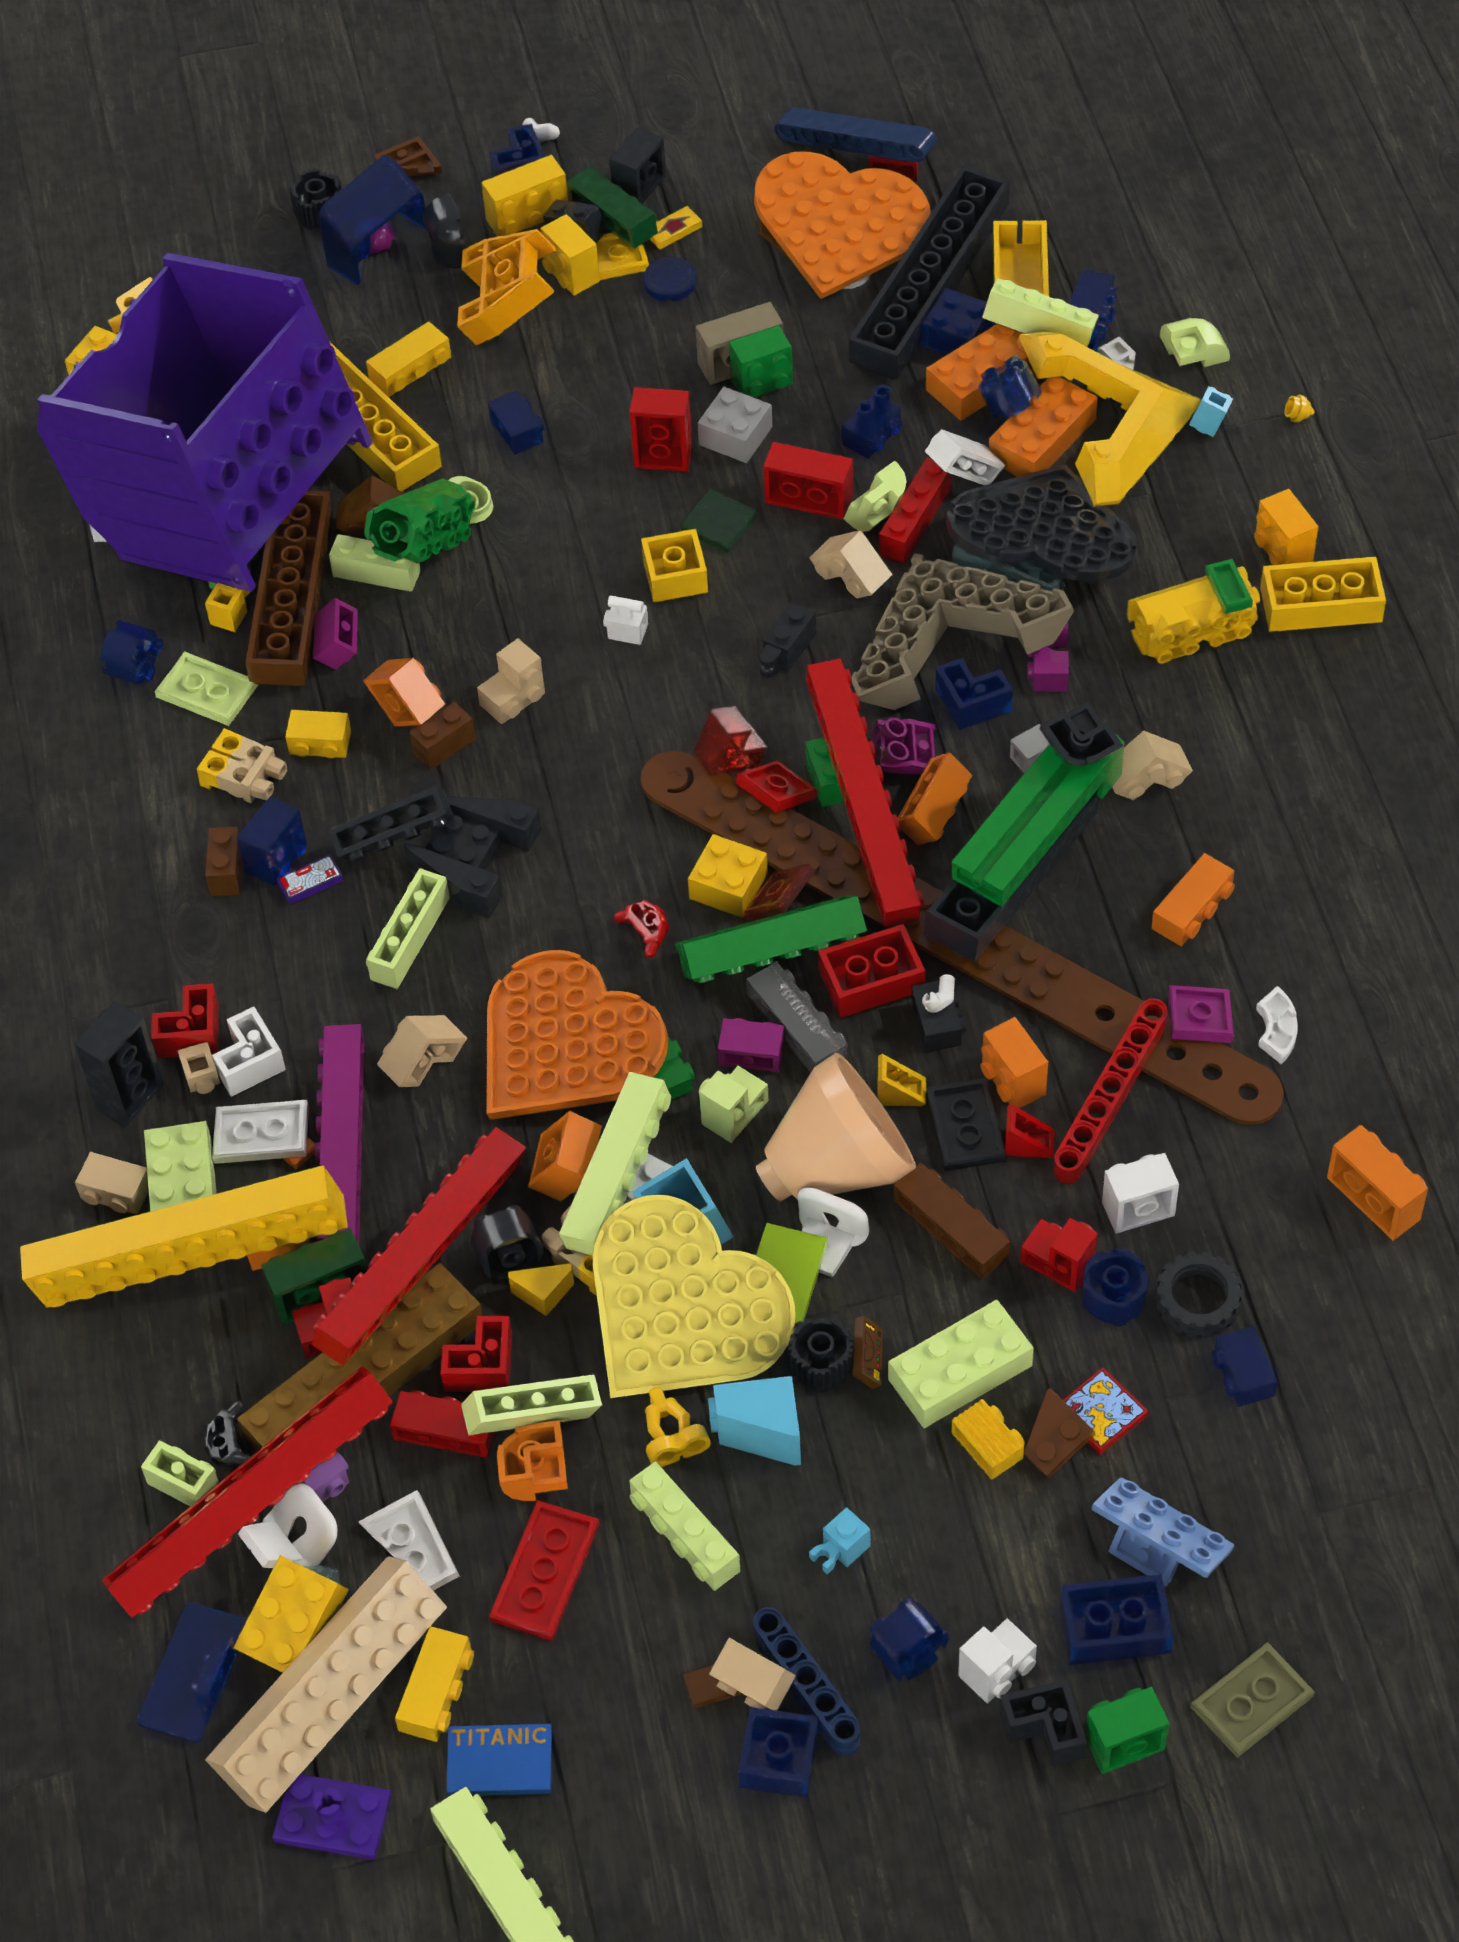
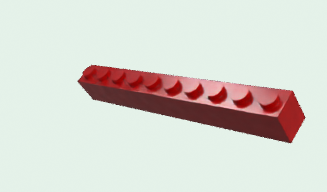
M841 658L807 665L806 683L883 925L888 927L919 920L920 908L924 907L923 895L921 890H916L914 882H916L914 867L912 864L908 865L905 858L908 856L905 840H900L897 833L900 831L899 821L896 814H891L889 808L892 806L890 793L888 790H883L881 784L884 781L881 766H876L873 759L876 757L873 742L868 741L866 737L868 728L865 717H860L858 713L860 703L857 693H852L850 688L852 686L850 670L844 669Z
M497 1127L488 1136L483 1134L474 1147L475 1151L471 1155L466 1153L457 1166V1171L454 1174L448 1173L440 1184V1190L436 1194L431 1192L422 1205L423 1209L419 1213L413 1212L404 1225L405 1229L402 1233L395 1232L387 1243L385 1252L383 1254L378 1252L372 1258L368 1271L365 1274L360 1272L354 1278L350 1285L351 1290L346 1295L341 1293L334 1301L331 1308L332 1311L328 1315L322 1314L313 1326L315 1336L312 1345L342 1366H345L521 1164L526 1146Z
M361 1366L106 1575L102 1582L131 1618L136 1614L145 1613L154 1604L153 1600L163 1592L167 1593L173 1590L180 1583V1578L190 1570L194 1571L201 1567L207 1560L206 1556L216 1548L221 1549L230 1543L233 1539L232 1535L240 1528L253 1524L259 1517L258 1513L268 1505L273 1506L281 1501L285 1496L286 1490L294 1484L297 1485L305 1481L310 1476L311 1470L320 1462L325 1463L333 1458L337 1453L336 1449L344 1442H350L357 1438L367 1423L381 1418L388 1411V1406L393 1403L392 1399L371 1372Z

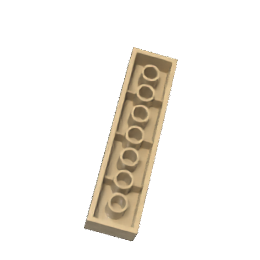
M388 1556L205 1760L247 1806L266 1813L443 1613L447 1606L407 1560Z

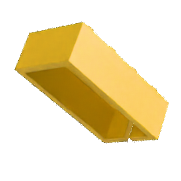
M1017 221L993 222L994 283L997 278L1010 280L1018 286L1037 290L1049 297L1047 221H1023L1022 244H1017Z

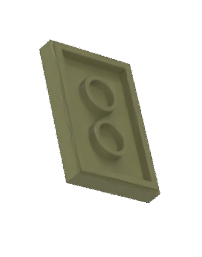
M1267 1642L1191 1703V1708L1238 1758L1313 1698L1315 1692Z

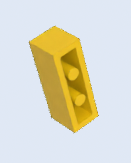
M428 321L367 360L368 377L385 395L390 397L451 358L449 338Z
M432 1626L429 1627L395 1716L399 1732L438 1742L441 1731H447L451 1720L449 1709L452 1701H457L460 1697L463 1682L460 1681L464 1670L470 1669L474 1658V1651L471 1650L468 1636Z

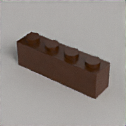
M920 1162L913 1171L893 1185V1201L981 1280L1009 1258L1010 1240L1007 1234L1002 1229L993 1227L987 1221L982 1211L978 1208L973 1209L967 1204L957 1189L949 1188L934 1169H928Z

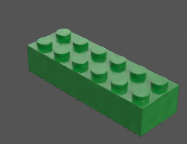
M845 895L679 941L675 945L684 978L692 979L693 982L703 983L716 979L714 974L718 972L732 975L745 971L743 965L751 964V966L760 967L773 963L772 957L775 956L789 959L802 955L801 949L804 948L817 951L831 947L830 941L833 940L842 943L860 938L859 933L865 932L867 929L858 896Z

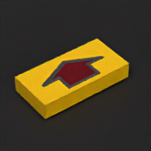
M686 206L656 222L658 233L651 237L650 240L661 250L702 228V220Z

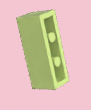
M337 535L329 553L333 577L410 592L413 591L421 571L419 563L417 564L404 558L393 562L376 555L372 549L374 544L371 540Z

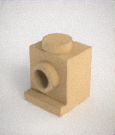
M207 1042L178 1050L191 1093L195 1091L200 1094L209 1093L214 1089L215 1085L220 1084Z

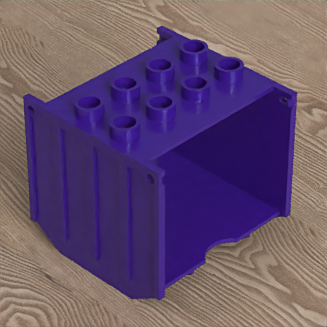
M167 253L162 258L164 261L163 269L136 299L130 301L129 308L122 314L120 329L114 341L103 350H91L80 363L76 362L74 370L51 396L42 394L37 399L40 405L37 430L82 517L118 552L117 555L120 560L251 592L256 585L246 565L346 443L354 445L358 442L363 447L368 448L373 441L357 407L354 394L349 388L337 361L335 350L327 338L302 278Z

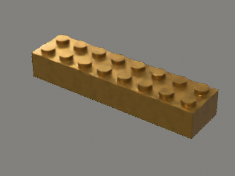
M439 1263L417 1282L345 1366L322 1353L238 1417L237 1420L243 1437L256 1451H259L361 1366L371 1372L389 1396L442 1356L443 1345H456L476 1329L477 1316H483L481 1304Z

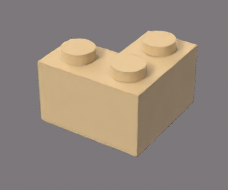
M861 530L830 537L809 557L819 575L825 580L841 577L846 584L847 590L856 599L872 595L892 575Z
M519 638L496 654L499 672L477 687L480 706L501 724L510 718L516 717L521 710L532 702L538 701L545 694L541 657Z
M1142 731L1124 747L1122 775L1112 787L1115 794L1135 800L1154 782L1173 789L1181 784L1184 778L1193 770L1179 744Z
M445 1015L406 1016L399 1023L398 1030L391 1042L385 1046L383 1055L377 1065L399 1087H418L433 1063L454 1061L467 1037Z

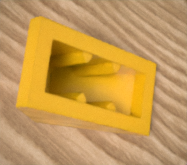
M881 1054L878 1056V1100L882 1106H923L926 1104V1077Z
M571 1263L508 1272L511 1293L545 1316L550 1313L574 1285Z

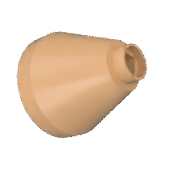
M834 1053L813 1068L764 1148L767 1159L756 1165V1170L764 1185L779 1202H782L791 1195L797 1199L798 1192L807 1187L816 1188L833 1195L892 1184L916 1168L915 1161L906 1142L880 1101L858 1072L839 1053Z

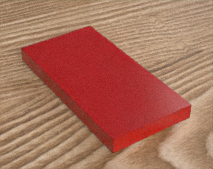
M537 1500L489 1615L490 1622L553 1641L600 1525L599 1519Z

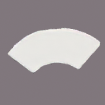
M1277 986L1258 1002L1256 1010L1263 1017L1266 1031L1260 1038L1258 1046L1282 1064L1294 1048L1298 1030L1295 1008L1289 997Z

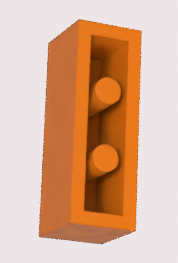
M950 752L930 759L898 816L900 829L918 846L929 842H936L941 838L944 833L943 828L956 811V804L968 789L967 784L972 774Z
M1204 853L1153 911L1151 929L1179 946H1182L1188 938L1193 939L1199 932L1201 923L1206 918L1210 919L1214 915L1218 903L1223 898L1225 900L1228 899L1235 887L1233 883L1234 870Z

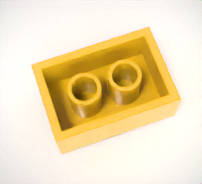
M552 155L481 182L486 221L497 237L514 234L545 222L542 215L556 199L568 201L565 172Z
M280 1555L233 1648L283 1673L335 1616L349 1589Z

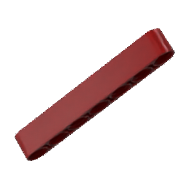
M1148 999L1141 1004L1056 1151L1054 1157V1176L1059 1182L1073 1184L1081 1178L1161 1038L1167 1019V1007L1161 1000ZM1148 1016H1156V1017L1159 1018V1019H1157V1020H1150V1019H1148V1018H1146V1017H1148ZM1134 1040H1142V1041H1144L1145 1043H1144V1044H1135V1043L1132 1042V1041H1134ZM1128 1064L1131 1068L1123 1069L1118 1065ZM1107 1088H1113L1118 1092L1107 1093L1104 1090ZM1101 1113L1103 1117L1094 1118L1090 1114ZM1079 1137L1087 1138L1089 1141L1086 1143L1078 1142L1076 1139ZM1064 1162H1071L1075 1166L1072 1168H1066L1061 1164Z

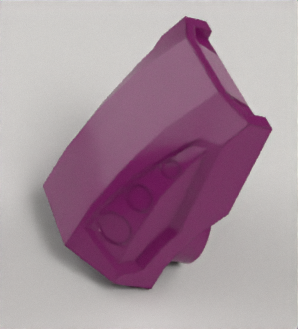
M889 718L887 721L878 719L873 725L870 738L876 753V757L873 758L875 765H880L884 772L922 775L930 759L935 757L933 735L936 729L935 725L912 719L900 720L898 718Z

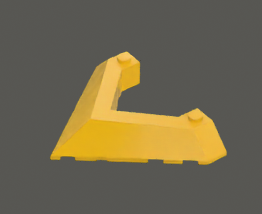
M1046 331L1020 334L1019 339L1037 379L1062 376L1072 381L1074 378L1088 385L1087 390L1105 400L1108 396L1122 404L1120 408L1127 411L1110 439L1084 442L1075 462L1094 507L1119 504L1131 487L1133 488L1143 476L1147 468L1155 462L1171 443L1175 435L1187 424L1202 399L1114 362L1063 334Z

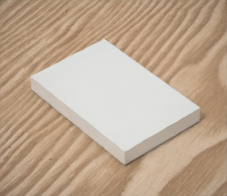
M297 1100L216 1107L212 1151L214 1164L305 1157L309 1116L308 1101Z

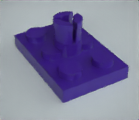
M300 1774L285 1791L273 1834L274 1843L376 1860L392 1798L391 1790Z

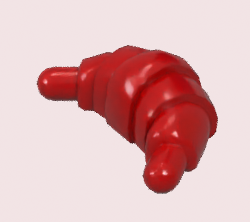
M647 900L628 905L625 910L616 912L613 917L616 923L627 922L633 925L634 929L644 938L643 941L646 944L644 955L649 959L656 955L658 947L661 946L669 931L668 921L663 909Z

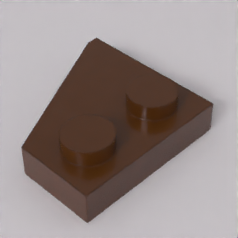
M419 136L374 155L375 164L386 178L443 173L442 165Z
M1050 1388L1046 1392L1024 1455L1049 1479L1096 1434Z

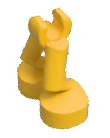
M661 1387L649 1390L651 1405L646 1407L645 1414L648 1432L654 1440L647 1445L646 1453L651 1464L656 1461L660 1467H664L679 1461L680 1456L688 1458L704 1452L710 1447L711 1441L704 1426L700 1424L690 1426V1414L673 1397L666 1399ZM671 1414L678 1420L679 1432L666 1436L660 1427V1418Z

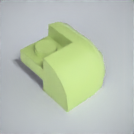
M1188 318L1168 323L1161 327L1160 338L1169 355L1174 354L1179 366L1201 361L1203 366L1207 367L1230 361L1229 350L1221 334L1210 322L1204 319Z
M893 461L878 472L873 479L870 489L850 503L844 520L855 529L862 532L870 531L886 519L896 508L905 491L907 482L904 471L896 461Z

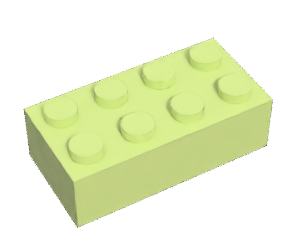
M206 1121L144 1130L150 1212L217 1194L214 1162L212 1159V1140Z
M995 1300L888 1361V1380L921 1426L926 1428L1032 1367L1034 1348L1000 1302Z

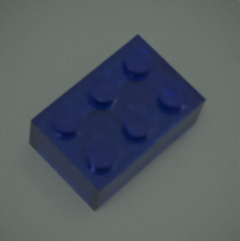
M1162 1574L1060 1586L1059 1605L1069 1665L1171 1654L1173 1631Z

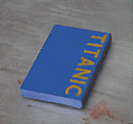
M551 1724L448 1726L447 1796L453 1795L464 1787H467L472 1796L476 1794L479 1796L551 1794Z

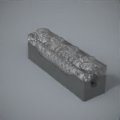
M775 962L768 968L766 967L747 978V996L769 1022L784 1025L785 1042L810 1073L815 1066L834 1053H839L846 1059V1048L848 1045L845 1038L840 1032L835 1033L824 1012L816 1010L809 994L797 987L795 979L789 970H783L778 962Z

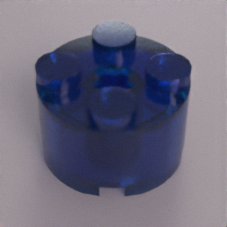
M1019 355L1009 358L1004 365L997 369L991 367L981 374L983 380L978 386L981 396L996 419H998L1000 414L1004 419L1024 411L1031 405L1029 400L1033 396L1038 399L1042 393V389L1026 361L1021 360Z
M123 620L117 621L115 624L119 626L115 631L109 630L103 642L101 661H104L106 669L102 668L103 673L135 684H141L144 681L150 682L155 674L154 664L156 657L163 648V639L159 638L152 629Z
M1113 1249V1251L1106 1253L1101 1251L1093 1255L1084 1269L1082 1304L1084 1308L1095 1318L1116 1326H1123L1135 1318L1144 1308L1147 1295L1148 1276L1143 1261L1137 1255L1125 1249Z
M910 1597L903 1600L888 1617H880L870 1627V1632L873 1634L870 1641L871 1651L899 1681H902L901 1676L911 1680L928 1670L939 1658L935 1652L940 1645L945 1649L949 1640L946 1630L921 1603L915 1602Z

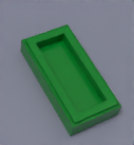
M1233 559L1205 566V574L1225 614L1248 609L1253 606V599Z

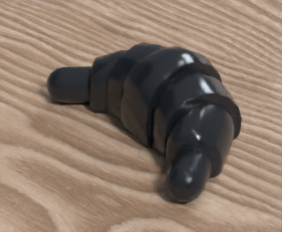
M240 1400L235 1401L227 1410H221L210 1424L206 1425L205 1438L203 1440L204 1449L209 1454L211 1461L216 1465L239 1467L251 1457L242 1451L243 1440L237 1427V1418L245 1409L244 1402Z

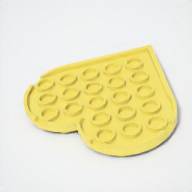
M667 1195L643 1196L620 1206L602 1225L594 1244L593 1271L610 1398L649 1393V1390L656 1387H661L662 1391L747 1379L770 1368L783 1354L786 1347H788L790 1336L793 1335V1327L795 1326V1305L788 1284L782 1275L771 1264L756 1255L736 1250L722 1251L713 1225L700 1210L690 1203Z

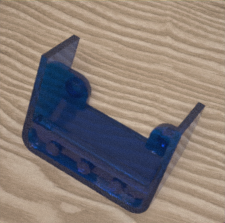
M387 155L380 157L322 206L319 213L327 267L356 285L361 283L358 263L367 258L371 252L370 236L392 217L399 213L425 229L422 221L423 213L426 209L424 196L396 160Z

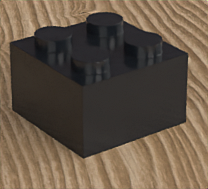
M637 127L630 136L628 135L620 148L611 154L609 166L611 169V182L618 184L630 196L636 197L641 204L645 202L666 177L664 138Z

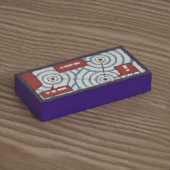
M330 854L277 878L278 885L290 905L344 881L340 870Z

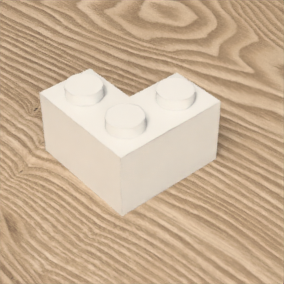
M255 1007L227 1019L234 1045L212 1056L217 1074L232 1097L286 1069L281 1050Z
M1008 1618L992 1633L985 1627H982L959 1648L958 1676L988 1704L995 1696L1000 1698V1695L1006 1694L1012 1686L1011 1682L1019 1674L1024 1676L1030 1672L1036 1664L1037 1646Z

